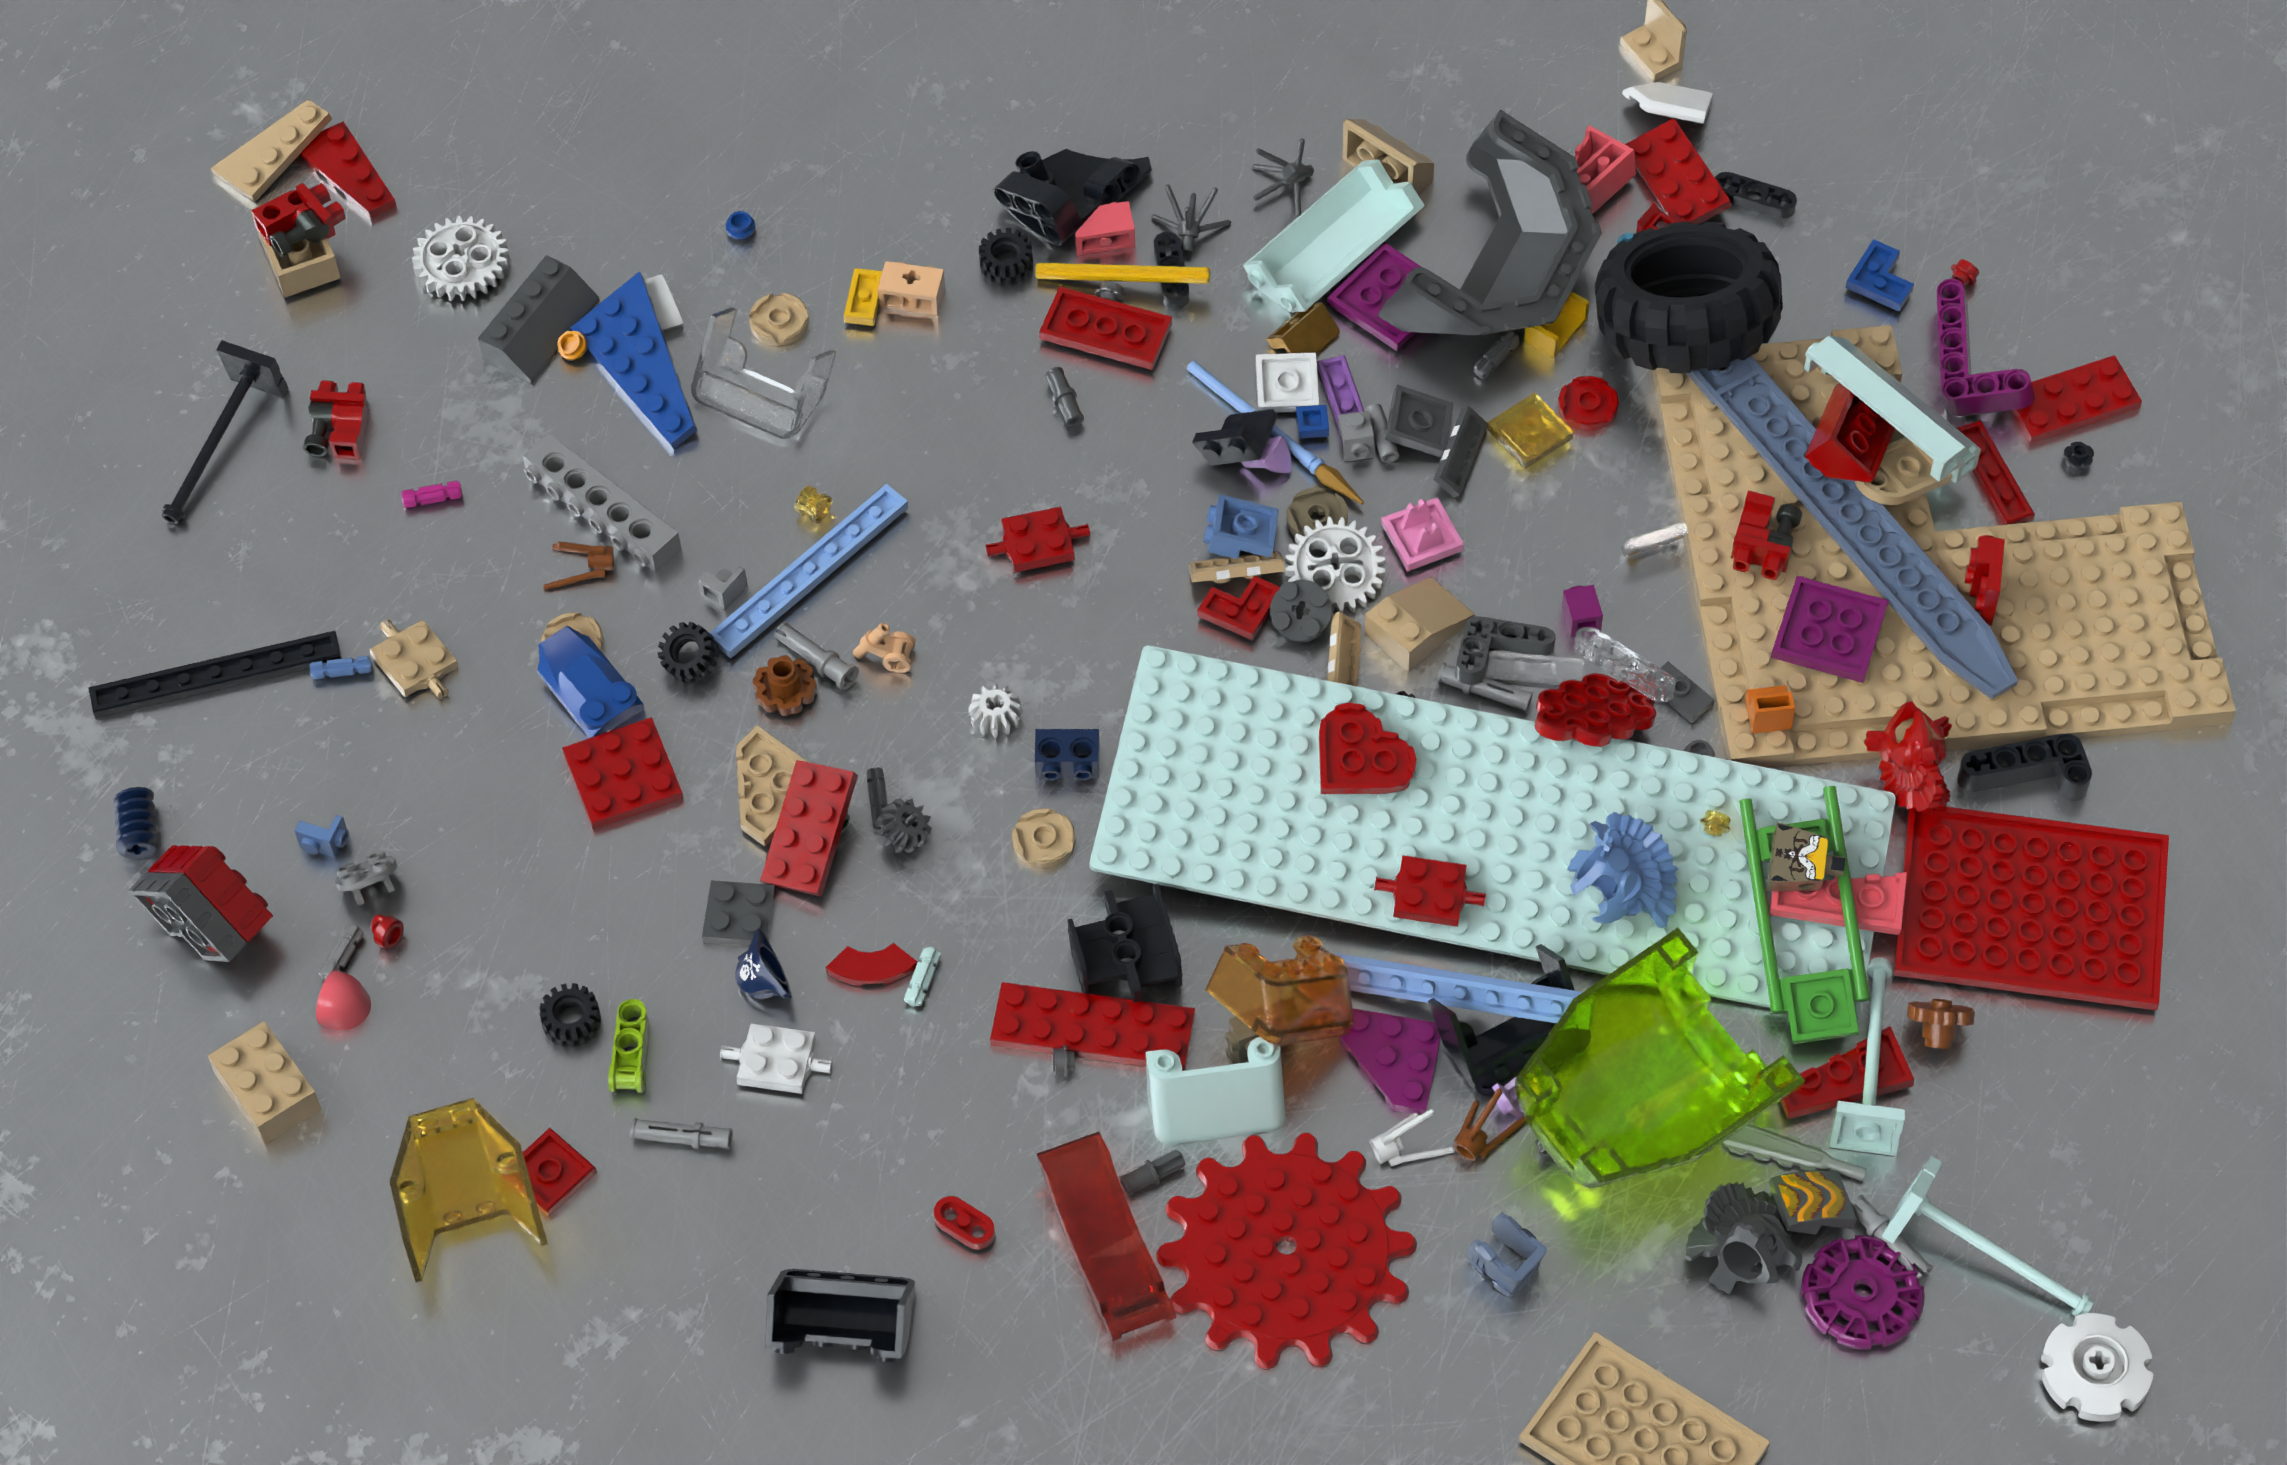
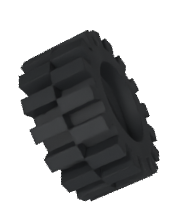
M1001 228L996 229V235L989 232L987 239L983 237L981 245H979L980 268L983 275L987 274V279L990 281L995 278L996 284L1000 285L1002 280H1006V285H1011L1012 279L1018 283L1021 281V276L1026 278L1028 271H1031L1033 268L1031 241H1028V237L1025 234L1021 236V231L1017 229L1014 234L1011 233V228H1006V233H1002ZM1002 252H1012L1017 255L1016 258L1009 261H1001L995 258L997 254Z
M681 622L679 623V629L674 625L669 629L672 634L669 636L667 633H664L662 637L666 642H659L658 645L662 652H658V658L662 660L660 662L662 667L682 682L685 680L688 683H693V678L701 681L703 680L702 673L709 676L712 673L708 669L709 666L716 667L717 665L713 658H719V652L715 649L719 646L714 637L699 624L697 626L694 622H689L688 625ZM688 642H696L699 648L696 657L688 663L681 662L678 656L680 649Z
M566 983L561 984V991L558 992L556 987L552 988V997L546 994L543 997L544 1003H540L541 1013L539 1014L545 1034H548L549 1040L554 1042L556 1039L559 1046L563 1047L565 1041H567L568 1047H574V1041H579L581 1046L585 1044L584 1037L591 1040L594 1037L593 1031L598 1032L600 1028L601 1015L598 1002L593 992L589 993L588 988L582 986L579 990L576 983H572L571 989L567 988ZM578 1007L583 1011L582 1017L576 1022L562 1023L558 1020L559 1013L565 1008Z

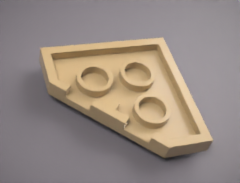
M756 725L736 745L741 830L763 846H766L773 839L796 760L808 761Z

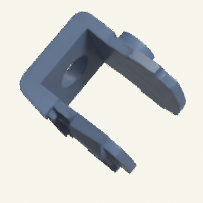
M1501 1212L1492 1222V1232L1498 1237L1500 1242L1508 1248L1515 1250L1526 1261L1515 1271L1506 1265L1485 1241L1481 1242L1478 1239L1474 1240L1468 1247L1467 1258L1470 1260L1469 1264L1484 1277L1488 1275L1493 1279L1492 1283L1495 1289L1505 1296L1511 1297L1538 1270L1547 1249L1529 1230L1521 1228L1522 1226L1511 1216Z

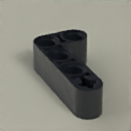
M2068 733L1966 753L1961 760L1957 782L1965 791L1978 792L2054 777L2060 794L2067 800L2078 801L2087 794L2092 777V769L2082 742L2075 735ZM2030 758L2038 759L2039 761H2033ZM2071 779H2076L2080 782H2074Z

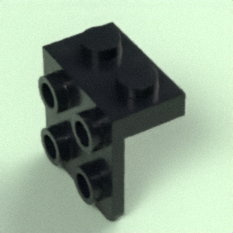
M1273 409L1231 414L1225 419L1221 430L1196 433L1192 443L1211 466L1260 460L1278 415Z

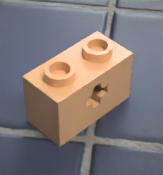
M885 261L878 286L879 307L938 316L945 290L944 269L932 266L909 265L904 262Z

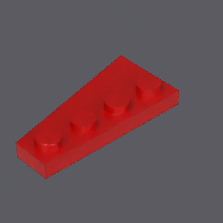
M344 121L321 131L299 154V158L302 157L316 173L320 172L327 178L331 186L341 190L346 198L370 219L397 207L394 197Z

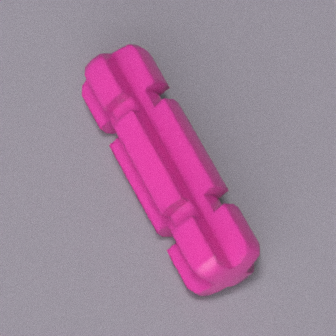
M456 480L447 482L446 486L440 483L418 487V491H414V489L403 490L401 497L404 507L410 508L417 506V503L420 502L421 505L446 501L445 498L450 497V500L461 498L462 489L460 482Z

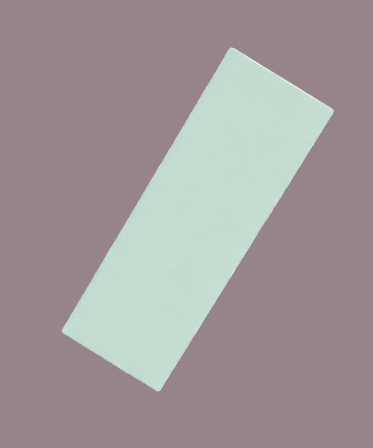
M1147 645L1142 649L1089 867L1095 872L1539 962L1540 959L1536 946L1542 944L1563 957L1566 966L1569 968L1770 1008L1739 801L1747 798L1752 799L1757 830L1763 827L1776 826L1777 822L1790 824L1817 819L1826 820L1828 817L1823 788L1836 786L1850 877L1852 879L1865 878L1869 874H1880V877H1883L1896 797L1892 792L1625 739L1611 738L1609 744L1601 747L1585 745L1574 738L1567 741H1554L1540 735L1535 729L1534 721ZM1356 703L1366 706L1365 709L1380 719L1383 731L1399 734L1400 739L1406 741L1409 746L1412 745L1417 760L1414 776L1410 781L1409 787L1403 791L1387 794H1320L1318 736L1322 718H1325L1339 704ZM1613 812H1617L1620 815L1629 814L1635 819L1641 818L1645 824L1653 825L1654 832L1662 834L1663 842L1668 844L1669 853L1674 857L1672 865L1678 868L1675 873L1678 881L1672 884L1677 893L1676 898L1672 900L1676 905V912L1668 916L1667 927H1657L1649 913H1644L1643 911L1635 916H1623L1612 923H1597L1592 918L1599 916L1600 909L1598 905L1603 902L1604 898L1601 891L1590 885L1573 896L1570 885L1576 872H1569L1567 870L1570 861L1575 857L1577 851H1591L1597 846L1594 840L1596 832L1589 824L1594 821L1607 824L1606 817ZM1830 851L1827 855H1833V851ZM1402 855L1467 865L1465 874L1466 891L1486 893L1484 907L1464 904L1460 912L1458 927L1393 917L1395 907L1393 893L1374 891L1376 877L1395 880L1400 871ZM1762 861L1767 901L1770 910L1772 891H1767L1770 862ZM1824 874V880H1833V877H1837ZM1770 915L1779 979L1846 968L1852 969L1845 927ZM1859 929L1867 976L1874 931ZM1857 1001L1854 1002V1006L1858 1023L1861 1015L1862 1002Z

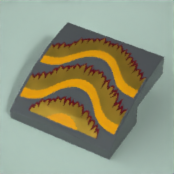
M1818 1170L1793 1172L1772 1177L1768 1182L1786 1231L1816 1235L1822 1225L1852 1229L1857 1221L1839 1172Z

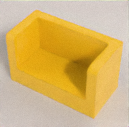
M1571 291L1556 321L1552 324L1525 328L1524 342L1555 358L1588 320L1589 301Z

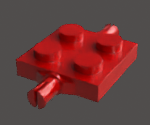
M1060 506L1002 518L1003 541L985 544L988 557L1006 553L1012 562L1014 572H1020L1074 561L1073 539L1090 537L1091 535L1088 523L1070 527L1064 519Z
M1402 855L1401 867L1396 879L1376 877L1374 891L1393 893L1395 901L1393 917L1458 927L1460 912L1464 904L1484 907L1486 893L1466 891L1465 874L1467 865Z

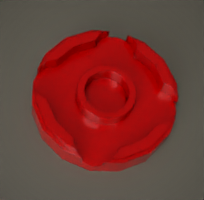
M1581 376L1572 379L1571 383L1567 386L1565 384L1562 387L1558 397L1559 414L1563 420L1573 428L1583 431L1600 430L1608 426L1616 418L1619 408L1618 393L1614 387L1612 389L1607 381L1594 376Z

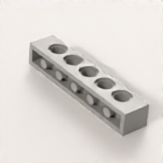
M546 434L522 455L525 465L524 472L533 483L539 482L554 499H561L565 502L573 514L578 517L582 515L589 521L595 531L598 533L604 532L611 538V541L620 550L626 549L642 567L648 566L656 573L682 550L679 532L551 434Z

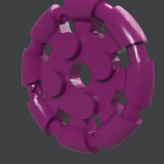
M1855 1235L1854 1239L1844 1240L1843 1238L1836 1239L1814 1254L1815 1260L1813 1263L1807 1264L1804 1270L1801 1294L1802 1298L1806 1299L1807 1302L1805 1310L1808 1317L1825 1336L1827 1334L1832 1335L1838 1339L1837 1343L1843 1346L1861 1350H1871V1346L1880 1344L1883 1347L1890 1346L1903 1339L1912 1331V1323L1914 1320L1918 1321L1923 1312L1925 1291L1924 1287L1920 1286L1916 1265L1910 1263L1913 1270L1907 1271L1906 1266L1898 1261L1901 1252L1897 1251L1895 1253L1886 1245L1887 1242L1882 1239L1865 1235ZM1857 1252L1860 1260L1850 1261L1848 1253ZM1880 1257L1890 1262L1888 1266L1878 1261ZM1826 1267L1835 1269L1832 1275L1824 1271ZM1896 1281L1906 1283V1287L1897 1289ZM1859 1284H1865L1872 1289L1873 1294L1868 1297H1861L1855 1292L1854 1287ZM1829 1293L1828 1300L1820 1301L1819 1295ZM1895 1306L1903 1312L1901 1316L1892 1312ZM1839 1315L1849 1321L1846 1327L1835 1322ZM1878 1323L1880 1331L1869 1332L1868 1327H1873Z

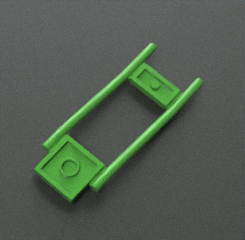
M1836 786L1823 788L1828 819L1803 821L1787 825L1827 837V853L1833 851L1834 856L1845 857L1843 876H1837L1852 969L1846 968L1779 979L1762 861L1770 862L1773 832L1776 826L1763 827L1757 830L1752 799L1747 798L1739 801L1771 1014H1781L1788 1011L1793 1044L1859 1035L1854 1002L1870 1000Z

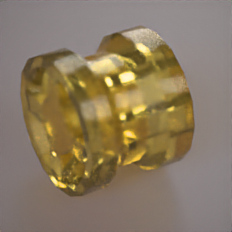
M810 485L806 486L797 497L794 507L795 512L800 515L806 514L811 521L816 524L820 523L827 516L831 508L832 497L827 494L817 493V489Z

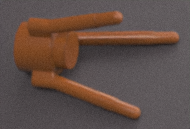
M561 541L553 544V550L588 554V568H594V571L544 584L543 589L558 588L592 578H605V571H613V546H591Z
M1498 1088L1475 1125L1471 1126L1479 1107V1101L1473 1102L1459 1134L1454 1139V1148L1461 1156L1470 1161H1475L1478 1156L1485 1159L1492 1149L1530 1119V1115L1525 1114L1487 1144L1486 1139L1488 1136L1481 1130V1127L1503 1093V1090Z

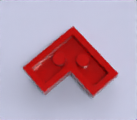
M1253 576L1240 599L1211 587L1197 609V616L1253 641L1270 614L1272 599L1280 587Z

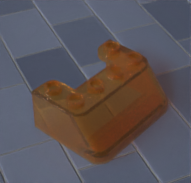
M1311 935L1297 937L1293 943V948L1297 952L1295 959L1271 962L1259 954L1258 948L1252 944L1241 943L1225 946L1205 990L1262 1039L1275 1045H1287L1341 1037L1349 1034L1354 1024L1348 969L1344 965L1343 959L1326 950L1319 939Z

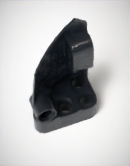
M1064 149L1042 160L1038 152L1030 151L1016 159L1015 164L1018 172H1011L993 188V193L999 203L1027 229L1042 239L1060 246L1085 223L1100 205L1118 202L1152 171L1149 156L1137 159H1121L1118 157L1108 159Z

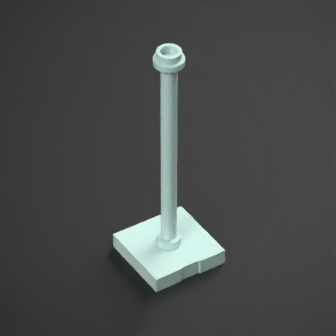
M1878 957L1871 960L1867 969L1868 975L1873 979L1862 1104L1845 1101L1837 1102L1829 1147L1896 1156L1900 1134H1902L1905 1121V1109L1876 1106L1886 979L1892 975L1890 961Z
M1930 1156L1900 1200L1881 1237L1893 1244L1912 1215L1915 1213L1920 1216L1922 1213L2073 1307L2072 1315L2077 1316L2089 1312L2094 1303V1300L2089 1298V1294L2085 1292L2082 1296L2077 1295L1928 1202L1930 1198L1925 1195L1942 1165L1941 1161Z

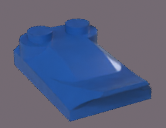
M566 626L538 645L539 664L537 672L588 738L611 731L644 709V704L637 696L634 686L623 679L589 636L577 632L570 626Z

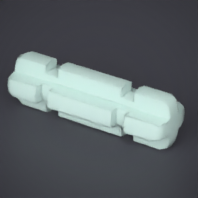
M934 947L923 948L919 958L922 962L917 963L909 984L911 989L908 988L904 1001L912 1007L923 1004L926 996L923 992L928 991L936 970L934 965L937 966L940 960L941 953Z

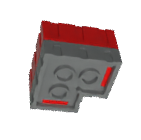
M172 845L128 891L170 936L183 937L204 960L230 962L247 944L246 942H249L273 917L272 913L267 909L268 903L258 893L251 892L245 885L247 883L245 877L237 870L230 869L224 862L226 857L216 847Z

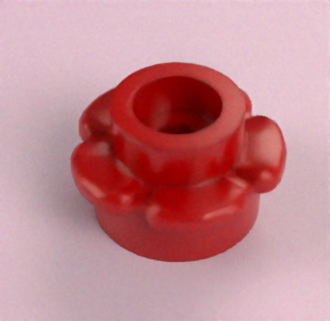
M1960 259L1956 265L1953 264L1951 266L1953 271L1952 278L1959 280L1964 287L1968 284L1974 285L1977 282L1976 278L1979 275V270L1972 263Z

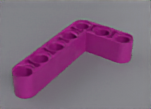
M1957 279L1942 281L1937 287L1941 390L1947 412L1953 416H1966L2022 409L2031 405L2034 400V392L2031 378L2027 371L2011 369L1971 374L1968 304L1964 287Z

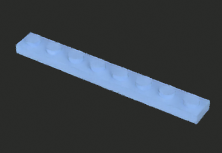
M885 484L713 629L710 634L718 643V649L730 659L906 511L909 508L908 501L889 485Z
M1336 953L1332 959V988L1426 1003L1434 998L1444 1006L1588 1028L1590 1023L1591 993Z

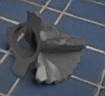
M1728 1182L1724 1186L1721 1184L1716 1188V1191L1710 1192L1709 1198L1705 1203L1704 1218L1693 1227L1692 1232L1688 1235V1242L1686 1244L1687 1252L1685 1259L1689 1261L1701 1255L1703 1257H1718V1266L1710 1276L1709 1281L1715 1284L1718 1290H1723L1727 1294L1731 1293L1736 1281L1761 1284L1777 1283L1780 1278L1775 1265H1790L1796 1271L1800 1270L1802 1265V1254L1790 1238L1792 1235L1791 1231H1786L1774 1196L1769 1197L1765 1191L1754 1194L1751 1187L1745 1189L1744 1182L1738 1184V1182L1734 1184ZM1762 1262V1272L1754 1273L1752 1271L1753 1267Z

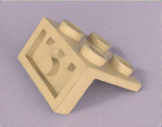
M1647 0L1645 24L1622 36L1620 45L1655 82L1682 67L1687 29L1683 21L1677 19L1669 11L1664 1Z

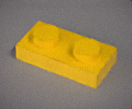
M854 268L844 312V323L874 326L879 305L878 286L882 271Z

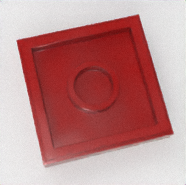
M548 1128L502 1171L503 1177L548 1217L597 1173L594 1165L551 1128Z

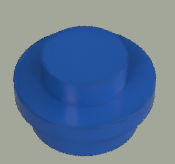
M744 211L732 213L726 222V231L734 239H746L754 233L756 228L754 219Z

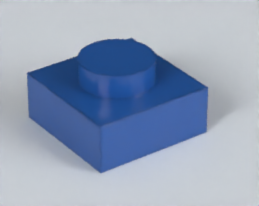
M1326 405L1296 407L1299 439L1329 436Z

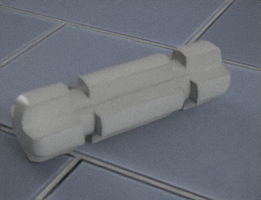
M348 924L341 934L343 939H338L326 959L328 964L324 963L319 971V976L324 981L332 971H341L339 969L345 967L356 948L354 944H358L363 936V931L358 926Z

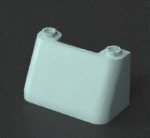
M1278 1034L1261 1036L1252 1040L1247 1051L1248 1062L1182 1071L1180 1058L1175 1052L1170 1050L1146 1052L1147 1092L1156 1138L1163 1144L1177 1145L1278 1130L1285 1121L1283 1073Z

